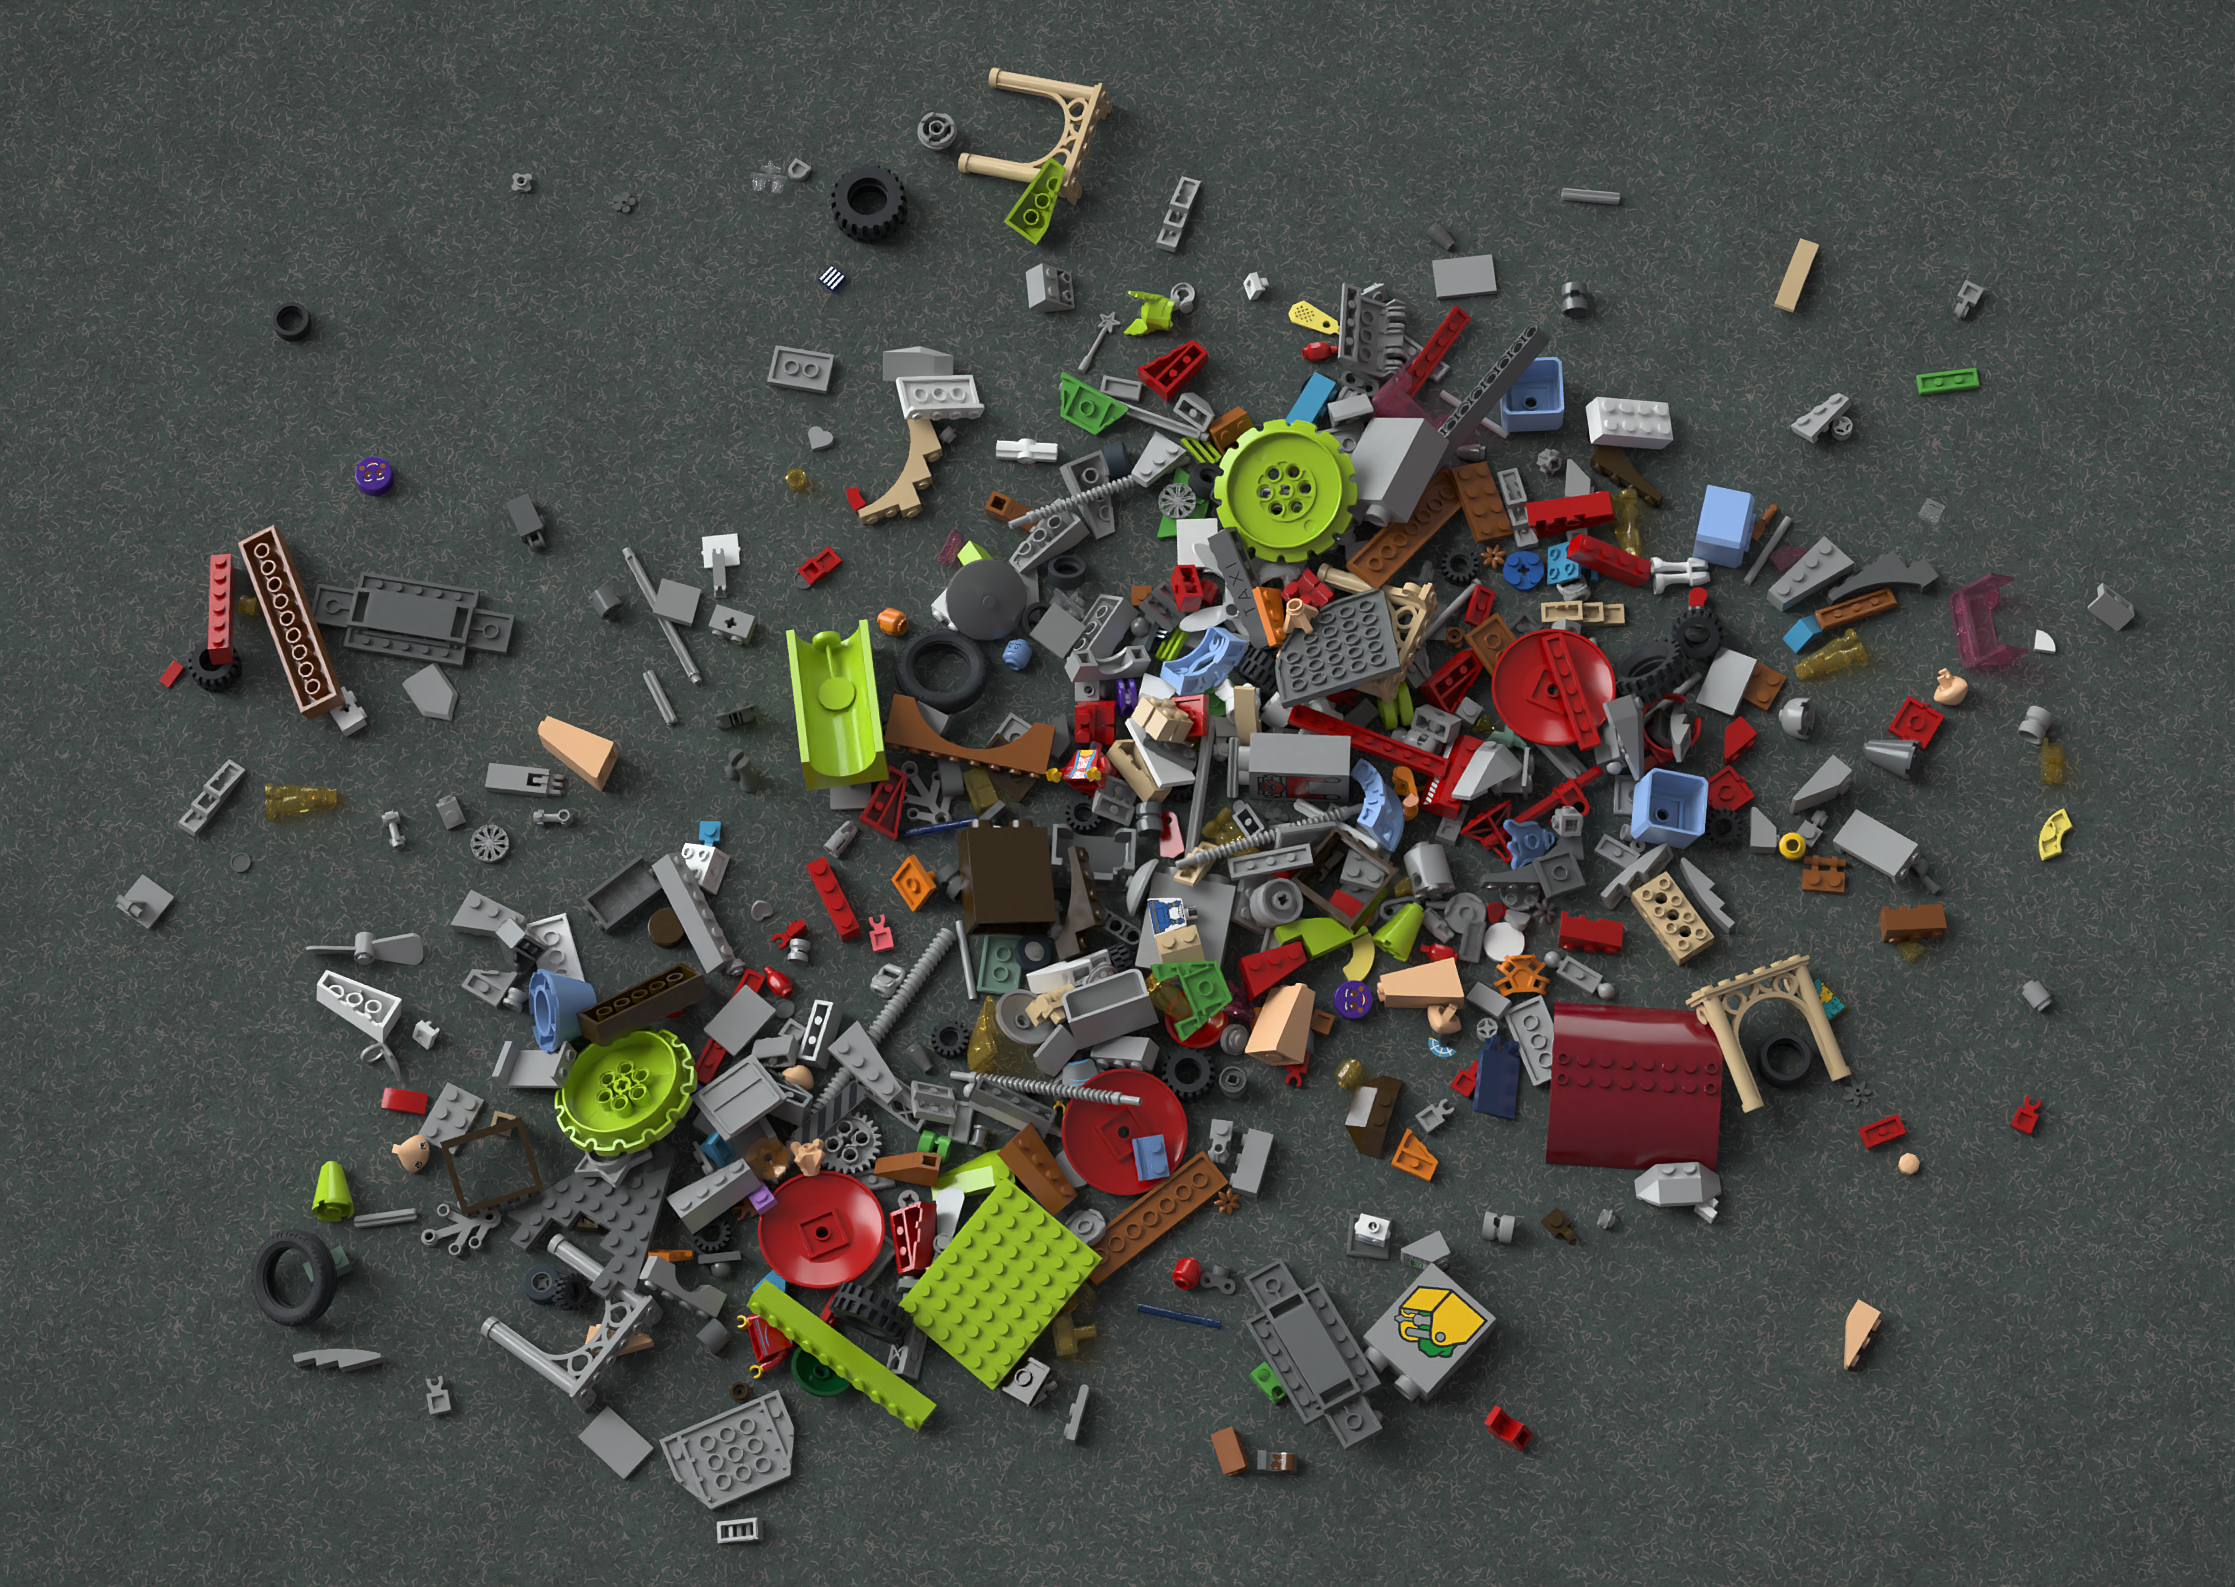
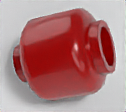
M1194 1258L1180 1259L1172 1272L1174 1284L1183 1290L1195 1288L1203 1273L1202 1267Z

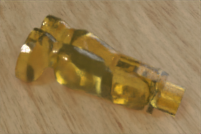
M1625 489L1620 491L1619 495H1611L1614 500L1617 521H1612L1611 523L1619 548L1640 557L1639 510L1635 504L1638 492L1636 489Z
M1849 628L1845 631L1843 638L1832 640L1820 650L1800 660L1801 663L1793 666L1801 681L1805 678L1811 679L1812 676L1814 678L1847 667L1853 659L1864 664L1868 662V658L1862 644L1859 643L1856 633L1852 628Z
M272 783L265 784L268 821L274 820L279 811H282L284 814H294L324 808V805L328 807L330 804H337L336 788L327 789V786L282 785L277 788Z
M1228 806L1217 815L1215 821L1211 820L1201 831L1204 837L1214 838L1218 846H1226V843L1231 844L1232 841L1236 843L1238 839L1242 841L1243 838H1246L1238 824L1230 821L1232 810ZM1254 846V848L1249 847L1248 850L1243 849L1242 852L1239 850L1237 853L1232 852V855L1240 857L1261 853V851Z
M1152 972L1145 980V984L1153 1005L1169 1014L1177 1022L1193 1017L1188 1000L1171 981L1157 983Z

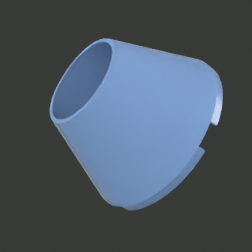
M538 969L537 972L533 973L529 989L530 1015L534 1014L536 1026L532 1028L541 1050H544L546 1053L553 1052L562 1046L563 1041L570 1042L582 1035L576 1013L597 1004L595 992L590 983L545 969Z

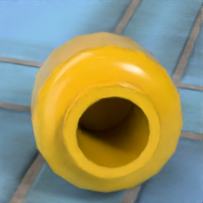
M1788 833L1781 838L1779 850L1784 858L1798 860L1805 854L1806 842L1800 834Z

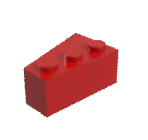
M1192 340L1172 350L1171 353L1161 358L1158 357L1145 366L1138 367V378L1168 402L1208 363V352Z
M1300 941L1240 959L1238 967L1250 1003L1303 967L1307 960Z
M920 1201L889 1213L899 1275L915 1277L925 1273L926 1267L931 1266L937 1204Z

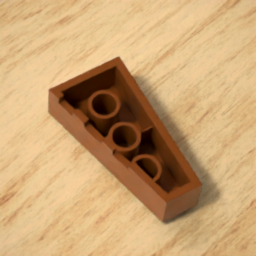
M1031 1122L997 1153L1052 1216H1055L1077 1196V1193Z

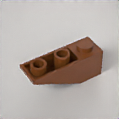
M994 490L985 506L987 516L1006 524L1009 521L1025 516L1027 512L1033 511L1016 500ZM1039 520L1034 524L1027 523L1016 528L1031 534V528L1033 526L1036 527Z
M920 1151L877 1158L873 1176L936 1187L941 1155Z

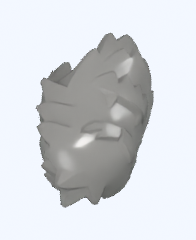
M1283 556L1276 563L1266 562L1256 573L1261 585L1267 581L1266 588L1281 589V592H1283L1288 584L1294 581L1297 582L1303 576L1302 573L1306 570L1305 565L1307 561L1289 564Z

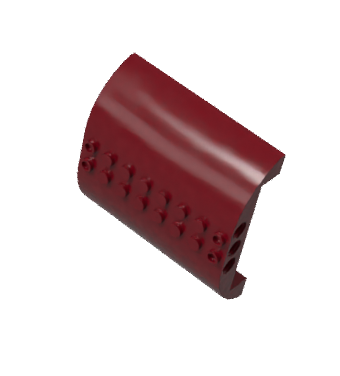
M1554 1001L1549 1119L1545 1164L1649 1170L1656 1164L1699 1162L1715 1173L1720 1124L1723 1052L1709 1023L1702 1024L1697 1017L1696 1010Z

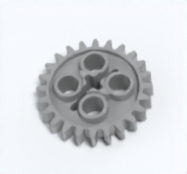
M850 1111L847 1116L843 1117L819 1139L824 1142L822 1151L825 1153L821 1163L822 1167L828 1166V1171L835 1169V1172H844L847 1175L851 1172L853 1177H856V1171L858 1170L861 1174H864V1167L870 1170V1162L876 1163L875 1156L881 1155L878 1149L882 1148V1143L878 1142L882 1140L881 1134H877L879 1132L878 1127H873L874 1121L867 1122V1115L860 1118V1112L852 1116ZM844 1127L850 1128V1131L847 1133L840 1132ZM861 1138H866L867 1142L864 1144L858 1143V1140ZM832 1144L838 1145V1148L835 1150L828 1149ZM848 1155L856 1156L853 1160H846Z

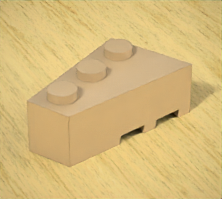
M1134 739L1116 740L1106 753L1110 761L1143 802L1162 803L1172 790V787H1158Z

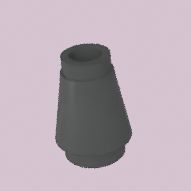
M1482 443L1460 446L1457 449V458L1476 463L1484 462L1487 458V446L1482 445Z

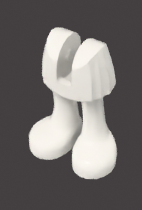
M1657 557L1650 560L1652 562L1651 574L1654 575V594L1663 593L1665 586L1669 584L1688 583L1690 586H1697L1710 581L1708 572H1699L1708 569V561L1688 558L1687 562L1680 563L1665 562ZM1667 571L1686 572L1684 574H1661Z

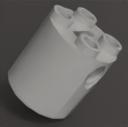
M1420 842L1415 844L1404 855L1403 859L1416 901L1430 898L1431 901L1439 900L1442 898V894L1455 890L1442 845H1430L1429 842Z

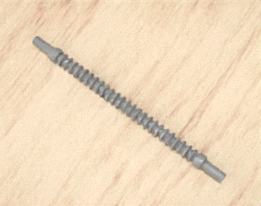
M1189 456L1183 458L1168 470L1166 474L1172 473L1173 469L1191 463ZM1128 475L1127 478L1123 477L1122 480L1117 479V482L1112 481V484L1107 483V486L1103 484L1102 488L1098 486L1097 489L1092 488L1091 491L1087 490L1086 493L1082 492L1081 495L1077 494L1076 497L1071 496V499L1066 498V501L1061 500V503L1057 501L1056 505L1051 503L1050 506L1046 505L1045 508L1041 507L1040 510L1036 509L1035 512H1027L1025 516L1009 521L1008 524L1010 529L1027 523L1034 524L1037 520L1041 521L1042 518L1047 519V516L1052 517V514L1057 515L1058 512L1062 513L1063 510L1067 511L1068 508L1071 510L1073 506L1077 508L1078 504L1080 506L1083 505V502L1088 504V501L1093 502V499L1098 500L1099 497L1103 498L1104 495L1108 496L1109 493L1113 494L1114 491L1117 493L1119 489L1123 491L1124 487L1128 489L1129 485L1134 487V484L1139 485V483L1131 479V475Z
M1364 803L1349 808L1344 806L1340 810L1335 809V812L1330 811L1329 814L1325 812L1324 816L1319 814L1318 817L1313 816V819L1309 817L1307 821L1303 819L1302 822L1297 821V824L1292 823L1291 826L1287 824L1286 827L1330 821L1336 822V820L1341 821V818L1346 820L1351 815L1361 813ZM1275 828V831L1270 829L1269 833L1267 831L1264 834L1259 833L1258 836L1254 834L1253 838L1248 836V839L1243 838L1242 841L1238 839L1236 843L1234 841L1231 844L1226 843V846L1221 845L1220 848L1216 846L1214 850L1212 848L1209 851L1204 850V853L1201 851L1196 852L1194 856L1175 861L1176 867L1180 869L1196 863L1201 865L1205 861L1210 862V859L1215 860L1216 857L1220 859L1222 855L1226 857L1227 854L1232 855V852L1237 853L1238 850L1242 852L1243 849L1254 848V845L1259 847L1260 843L1264 845L1265 842L1270 843L1271 840L1275 842L1279 828Z
M952 1071L950 1074L951 1079L969 1081V1083H974L975 1085H977L982 1076L1008 1089L1021 1090L1022 1092L1032 1091V1093L1037 1092L1044 1095L1048 1093L1050 1096L1053 1094L1054 1096L1059 1095L1060 1097H1070L1071 1099L1075 1097V1099L1080 1098L1081 1100L1086 1098L1087 1101L1091 1100L1092 1102L1097 1101L1099 1103L1102 1101L1103 1103L1108 1102V1104L1113 1103L1114 1105L1129 1104L1141 1106L1142 1098L1126 1096L1121 1092L1113 1093V1091H1110L1108 1093L1107 1090L1097 1091L1096 1089H1086L1085 1087L1081 1089L1079 1086L1070 1087L1069 1085L1064 1086V1084L1059 1086L1058 1083L1054 1085L1053 1083L1044 1082L1043 1084L1042 1081H1027L1026 1079H1016L1015 1077L1011 1079L1009 1076L1000 1077L999 1075L995 1076L994 1074L989 1075L987 1073L984 1075V1073L979 1074L973 1071L970 1073Z

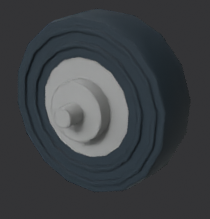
M1031 934L1024 936L1017 942L1014 949V957L1021 968L1034 972L1048 965L1051 959V949L1044 938Z

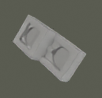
M1462 805L1456 821L1446 817L1442 818L1435 835V840L1452 846L1455 845L1469 809L1468 805Z

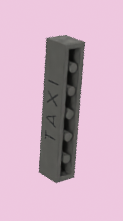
M1237 527L1227 528L1207 538L1209 548L1214 553L1218 569L1224 576L1225 585L1233 597L1234 606L1239 611L1242 618L1241 622L1248 632L1251 645L1259 650L1269 647V643L1252 589L1262 587Z

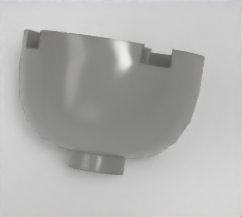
M1792 699L1786 703L1783 710H1780L1779 721L1784 731L1791 737L1797 739L1809 738L1806 735L1808 727L1812 730L1815 721V708H1811L1810 704L1814 703L1812 699Z

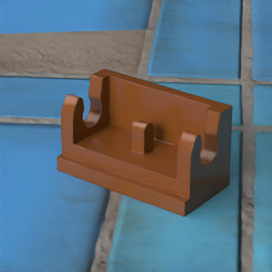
M1231 1426L1210 1434L1224 1475L1229 1474V1476L1250 1470L1237 1430Z

